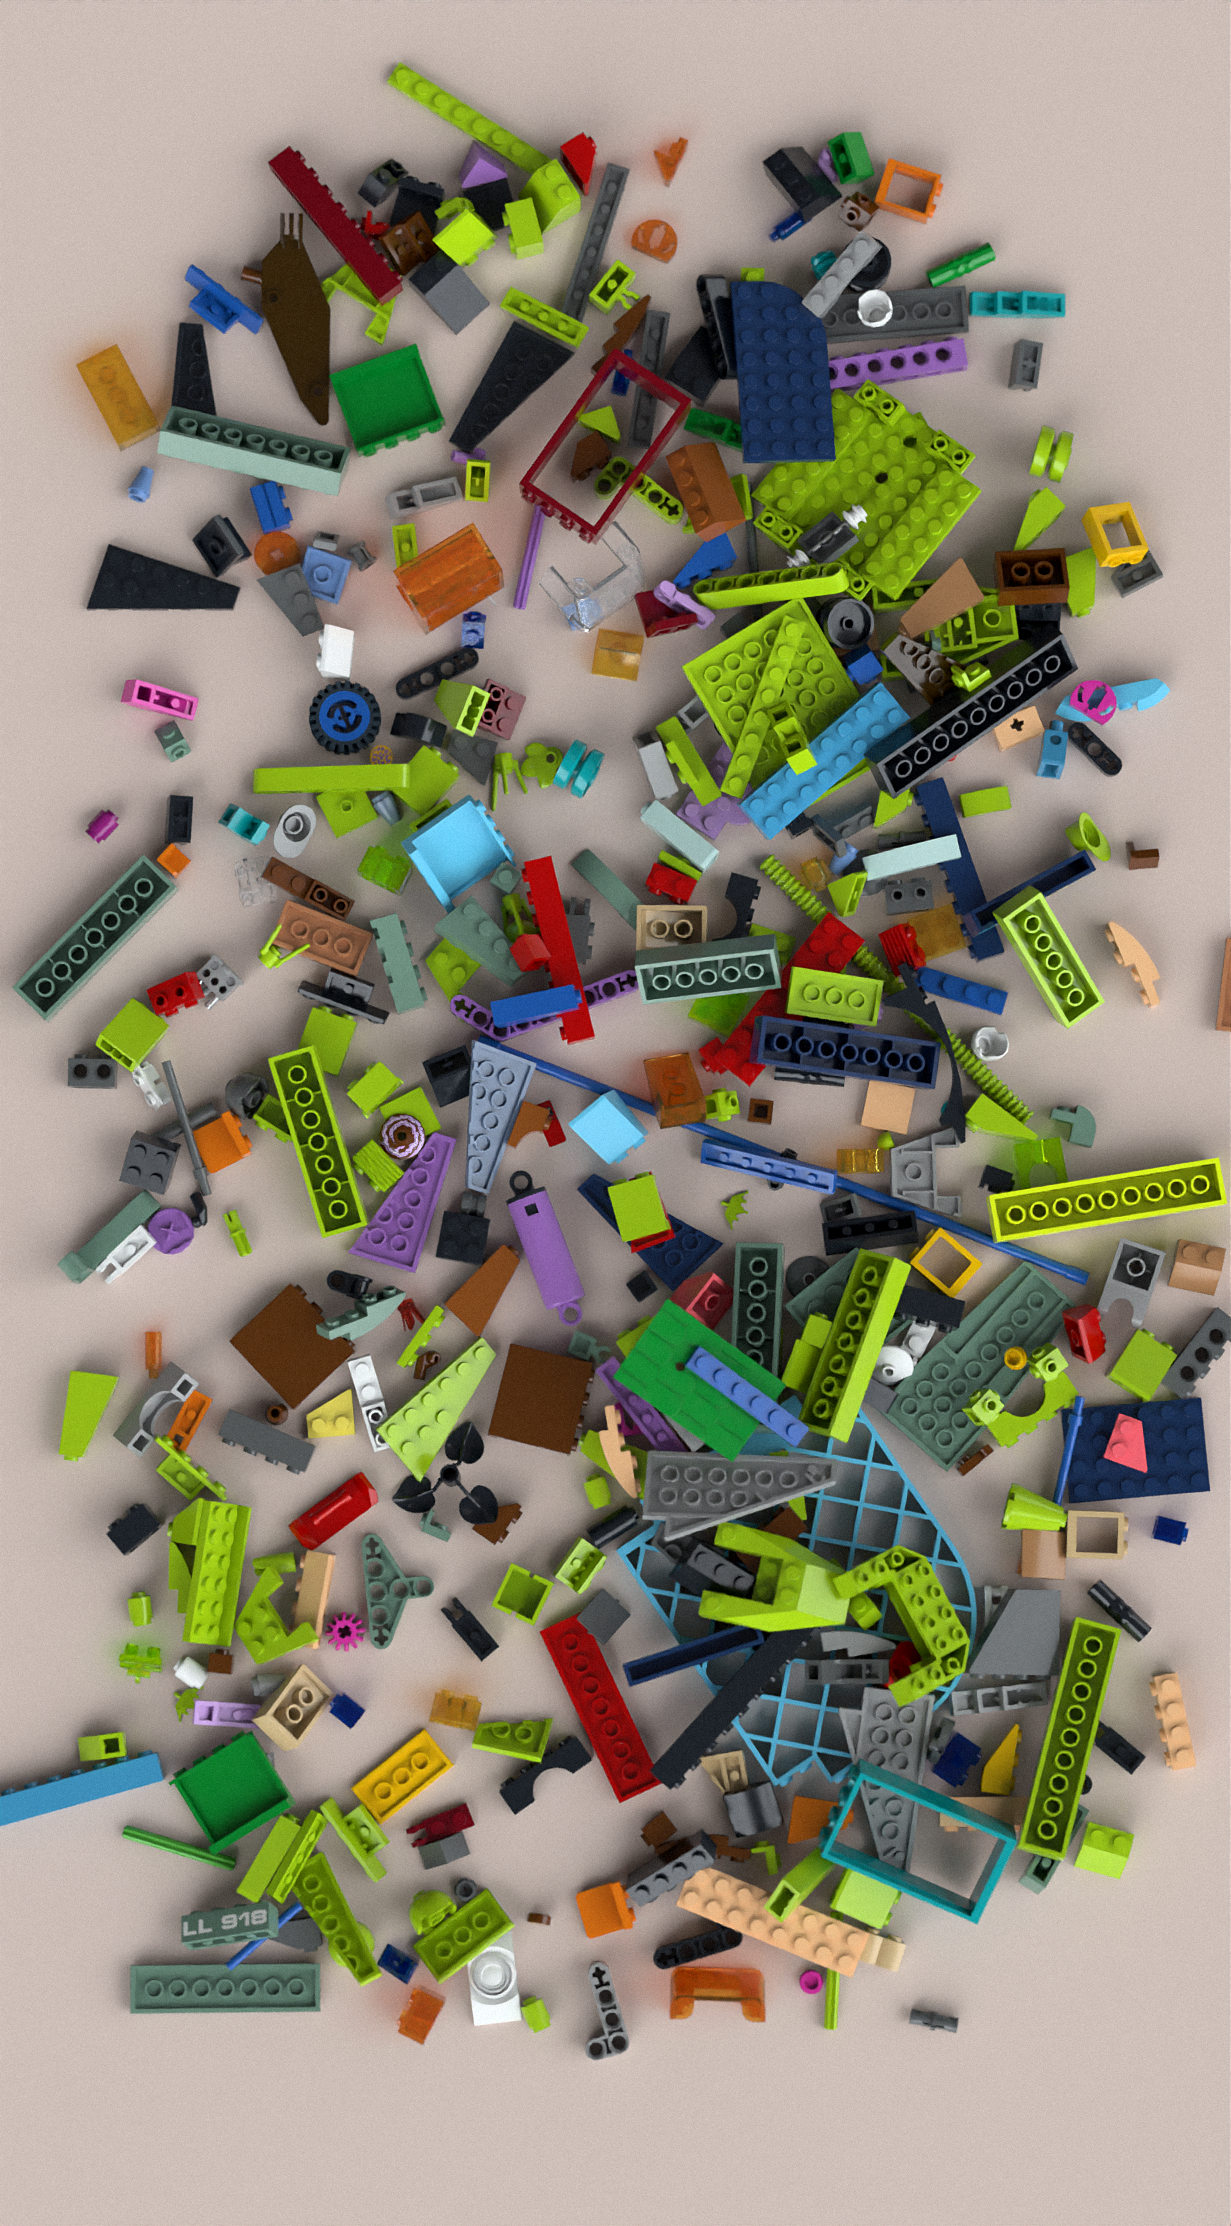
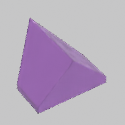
M473 140L459 174L463 189L508 178L504 164Z

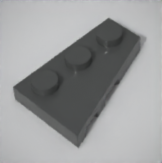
M300 563L257 579L258 583L303 637L325 628Z
M661 1521L651 1544L671 1563L676 1565L695 1536L688 1534L665 1541V1523ZM699 1539L719 1553L725 1554L726 1550L717 1548L715 1545Z

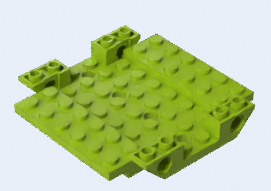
M867 379L853 396L854 399L839 388H836L831 394L835 461L776 463L751 495L753 499L765 507L753 524L775 545L792 557L796 555L795 549L804 552L796 540L833 511L843 521L845 520L843 518V511H851V504L855 506L860 505L867 513L865 517L867 522L860 521L858 523L859 529L849 528L857 536L859 542L834 561L842 565L849 580L848 588L842 593L860 602L872 587L878 591L881 590L893 600H896L982 492L979 487L960 475L976 457L974 453L940 429L936 432L909 413L903 403ZM910 437L917 439L913 447H906L904 445L905 441ZM879 474H887L888 479L882 484L876 482V477ZM812 558L809 559L810 565L817 564Z

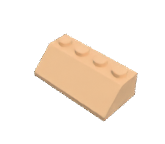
M307 1550L306 1555L302 1554L300 1568L304 1570L302 1578L297 1579L295 1591L299 1592L298 1601L293 1602L291 1615H295L294 1625H289L288 1631L291 1634L303 1622H309L319 1638L317 1642L303 1647L320 1648L336 1555Z

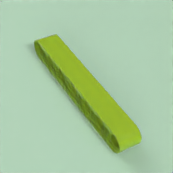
M829 562L704 579L694 585L693 592L700 605L707 607L709 610L841 593L848 588L849 580L839 562Z
M410 765L253 769V793L410 789Z

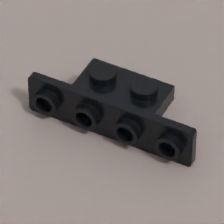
M331 968L324 988L304 980L298 987L297 992L307 999H317L329 1007L344 1009L348 1014L368 1018L374 1024H385L390 1014L388 1011L369 1005L375 986L374 983Z

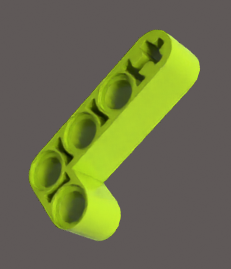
M623 457L613 458L594 482L595 495L604 500L611 498L619 487L623 486L635 469V466ZM615 465H622L625 467V471L622 474H616L613 471V467ZM645 475L641 480L643 486L636 488L632 496L666 523L671 525L678 524L683 518L682 504ZM606 482L611 488L607 492H602L598 489L599 484ZM657 493L661 496V500L653 503L649 500V495ZM666 500H667V507H668V508H666V507L664 506ZM676 508L677 515L669 516V509L674 510Z

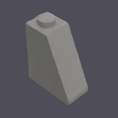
M654 730L633 737V744L656 800L671 798L674 795L673 793L678 792L661 741Z

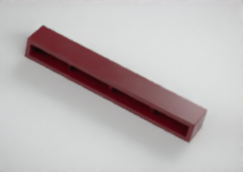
M288 146L268 162L270 170L380 306H384L403 291L402 277L396 270H390L387 266L389 262L381 252L377 254L373 249L375 244L368 235L364 237L359 232L361 227L354 218L350 220L346 216L347 210L340 201L336 203L333 200V193L326 184L323 186L318 181L320 177L312 167L307 168L304 164L306 160L299 150L294 152Z

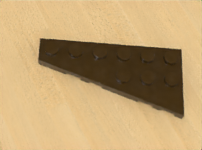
M894 632L879 647L880 651L930 706H933L958 688L952 680L953 672L950 667L956 665L963 671L968 667L897 632Z

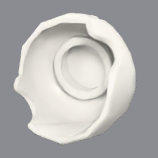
M879 289L868 290L860 296L858 315L866 326H883L889 321L892 316L893 307L890 298L884 291Z
M994 1026L981 1027L973 1033L971 1047L979 1059L995 1061L1007 1053L1009 1042L1005 1033L998 1032Z

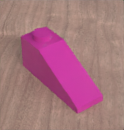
M138 679L126 680L120 703L194 721L199 698Z

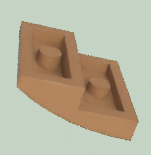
M1022 1529L1020 1577L1065 1580L1066 1533Z

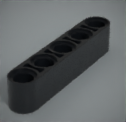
M701 274L697 278L696 288L718 376L721 380H737L732 305L725 276L722 274Z

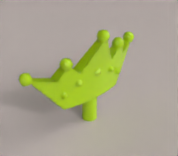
M748 1191L732 1196L729 1203L721 1202V1205L727 1207L725 1216L731 1226V1230L734 1229L732 1226L733 1220L739 1221L736 1215L748 1214V1211H745L741 1203H747L743 1197L749 1193Z
M186 1689L182 1695L177 1692L174 1693V1696L179 1699L175 1705L179 1722H182V1713L185 1715L189 1714L186 1709H194L193 1698L199 1699L196 1692L200 1689Z

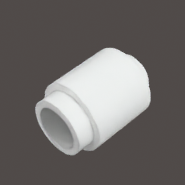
M189 1656L186 1659L181 1657L173 1668L177 1671L174 1676L190 1687H196L197 1689L201 1688L210 1675L205 1671L206 1668Z

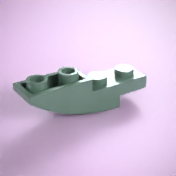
M385 1286L381 1291L365 1294L362 1298L354 1301L355 1309L347 1310L343 1315L327 1318L325 1322L317 1324V1334L329 1340L342 1336L352 1341L371 1331L389 1317L404 1300L406 1293L395 1286Z

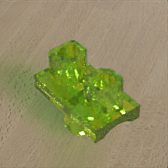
M127 1643L123 1654L119 1655V1667L126 1668L127 1675L135 1676V1683L140 1684L142 1677H151V1672L162 1673L163 1666L160 1648L148 1647L146 1657L138 1656L139 1646Z

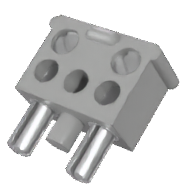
M212 954L211 959L196 973L200 985H206L202 989L204 996L207 997L211 992L214 993L204 1004L209 1010L219 1000L225 1001L239 986L244 985L243 981L218 955ZM207 970L210 971L209 977L205 976V972ZM215 978L219 981L217 985L213 984ZM225 986L227 991L223 994L221 989Z

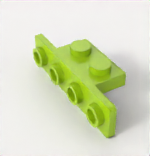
M673 716L658 725L656 729L668 749L665 752L671 764L676 762L680 769L676 772L683 784L688 782L701 805L706 806L721 797V791H719L718 786L677 717Z
M155 1434L154 1440L169 1453L156 1467V1471L190 1501L205 1485L223 1501L227 1499V1494L225 1493L227 1489L219 1481L213 1482L207 1477L209 1473L202 1466L198 1465L196 1467L190 1462L192 1458L184 1450L181 1449L180 1452L173 1447L174 1442L167 1435Z
M332 1797L320 1805L324 1817L330 1821L336 1829L337 1835L347 1844L353 1857L358 1859L367 1876L375 1883L384 1877L387 1871L374 1854L390 1843V1841L364 1805L361 1804L348 1815L344 1814Z

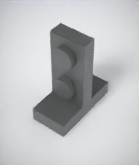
M867 801L829 823L819 814L810 818L813 823V835L839 859L847 855L845 839L874 823L872 807Z

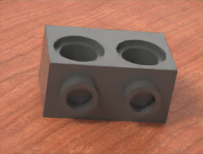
M75 1054L74 1058H68V1087L117 1089V1061L109 1055H98V1059H88V1055ZM80 1065H84L87 1068V1073L83 1077L75 1075V1070ZM109 1066V1076L105 1078L100 1077L98 1074L100 1067Z

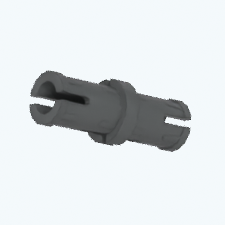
M924 830L907 833L899 831L896 834L878 835L879 850L904 847L926 841Z
M912 2009L909 2024L929 2027L933 2031L939 2029L956 2033L959 2018L943 2016L936 2011L930 2013Z

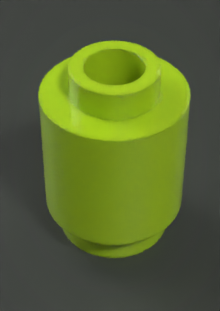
M598 1473L586 1477L587 1482L583 1483V1487L589 1504H592L593 1509L612 1504L610 1500L612 1496L605 1476L600 1477Z
M145 1591L131 1593V1597L127 1598L130 1621L133 1622V1626L152 1624L153 1611L150 1595H145Z
M532 1996L523 2001L524 2006L520 2009L529 2029L532 2028L533 2032L537 2033L551 2026L549 2021L551 2017L542 1998L537 1999L536 1996Z

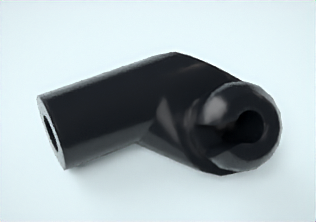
M195 1192L190 1196V1199L198 1215L193 1216L191 1220L195 1228H200L208 1222L207 1205L201 1193Z

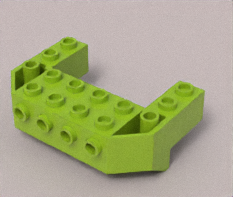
M896 1545L833 1579L843 1601L867 1589L870 1591L883 1585L922 1660L909 1667L912 1673L888 1686L899 1707L919 1699L965 1672L970 1640L926 1556Z

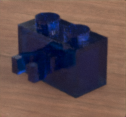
M956 1732L943 1751L937 1765H934L931 1769V1772L955 1788L958 1784L962 1786L969 1776L966 1773L971 1765L975 1767L981 1759L982 1754H980V1751L982 1749Z

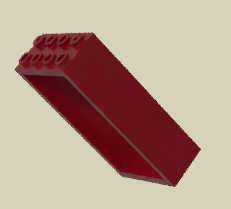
M614 348L520 481L521 498L530 505L533 503L541 507L540 511L547 517H556L560 520L559 524L566 530H575L579 533L578 537L582 541H585L587 544L592 542L596 545L691 411L692 400L620 350ZM615 369L674 409L675 412L595 526H593L534 486L533 483Z

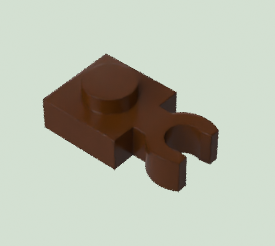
M986 1444L973 1456L967 1454L958 1461L960 1466L956 1470L961 1476H965L994 1450L989 1444Z

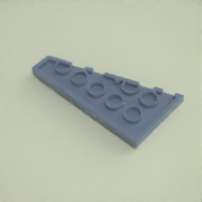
M472 1040L465 1187L489 1195L537 1063Z

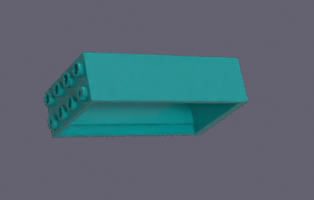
M859 1758L857 1764H852L849 1769L847 1785H842L840 1788L837 1806L833 1805L828 1814V1819L830 1820L827 1827L823 1826L818 1835V1840H820L818 1847H820L821 1857L978 1924L1017 1843L1015 1826ZM863 1779L998 1838L969 1899L835 1841Z

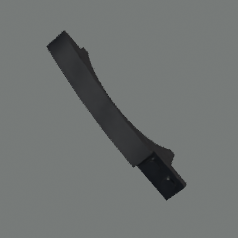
M904 962L898 965L897 968L906 988L881 1000L884 1006L900 1008L923 1019L936 1031L944 1043L951 1062L952 1086L949 1100L939 1121L941 1126L951 1123L959 1142L962 1144L966 1142L965 1115L961 1081L952 1044L936 1002L933 1000L927 1004L924 1000L928 997L922 986L918 987L914 980L918 976L913 965L908 966Z

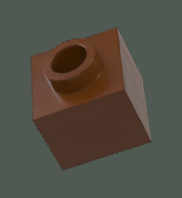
M750 1098L747 1123L771 1125L774 1101ZM759 1108L765 1111L762 1117L756 1115V1110Z
M216 1649L215 1653L209 1654L208 1672L233 1674L235 1655H229L230 1650Z

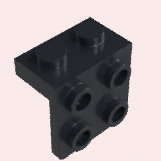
M400 176L398 194L389 222L390 226L392 227L410 214L420 211L434 236L439 219L435 211L441 208L440 204L444 202L445 189L435 182H428L426 184L419 182V179L413 176H406V178Z

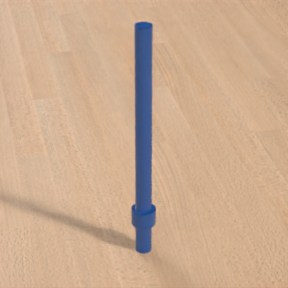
M1076 1396L1073 1411L1069 1413L1067 1422L1069 1423V1429L1052 1502L1061 1506L1078 1427L1082 1425L1083 1416L1081 1414L1085 1397Z

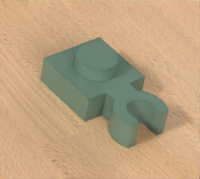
M576 1330L567 1352L587 1361L590 1355H592L598 1363L604 1364L606 1361L599 1357V1353L603 1350L610 1353L611 1350L607 1346H595L597 1339Z

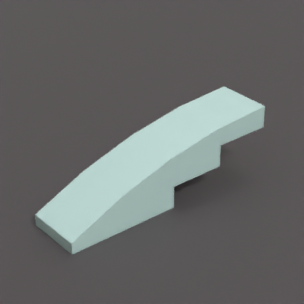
M956 834L863 857L862 861L865 871L868 872L867 881L958 859L961 857Z

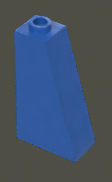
M572 984L490 1002L495 1026L505 1028L580 1009L579 1003H582L580 989L576 990Z

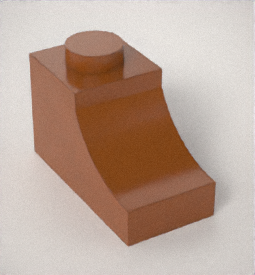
M523 1101L507 1146L516 1149L521 1140L526 1136L537 1132L542 1134L544 1129L548 1130L553 1118L549 1116L550 1110Z

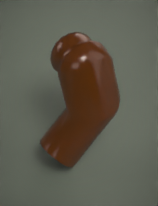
M430 1350L420 1355L416 1360L413 1378L425 1380L427 1368L440 1362V1354Z

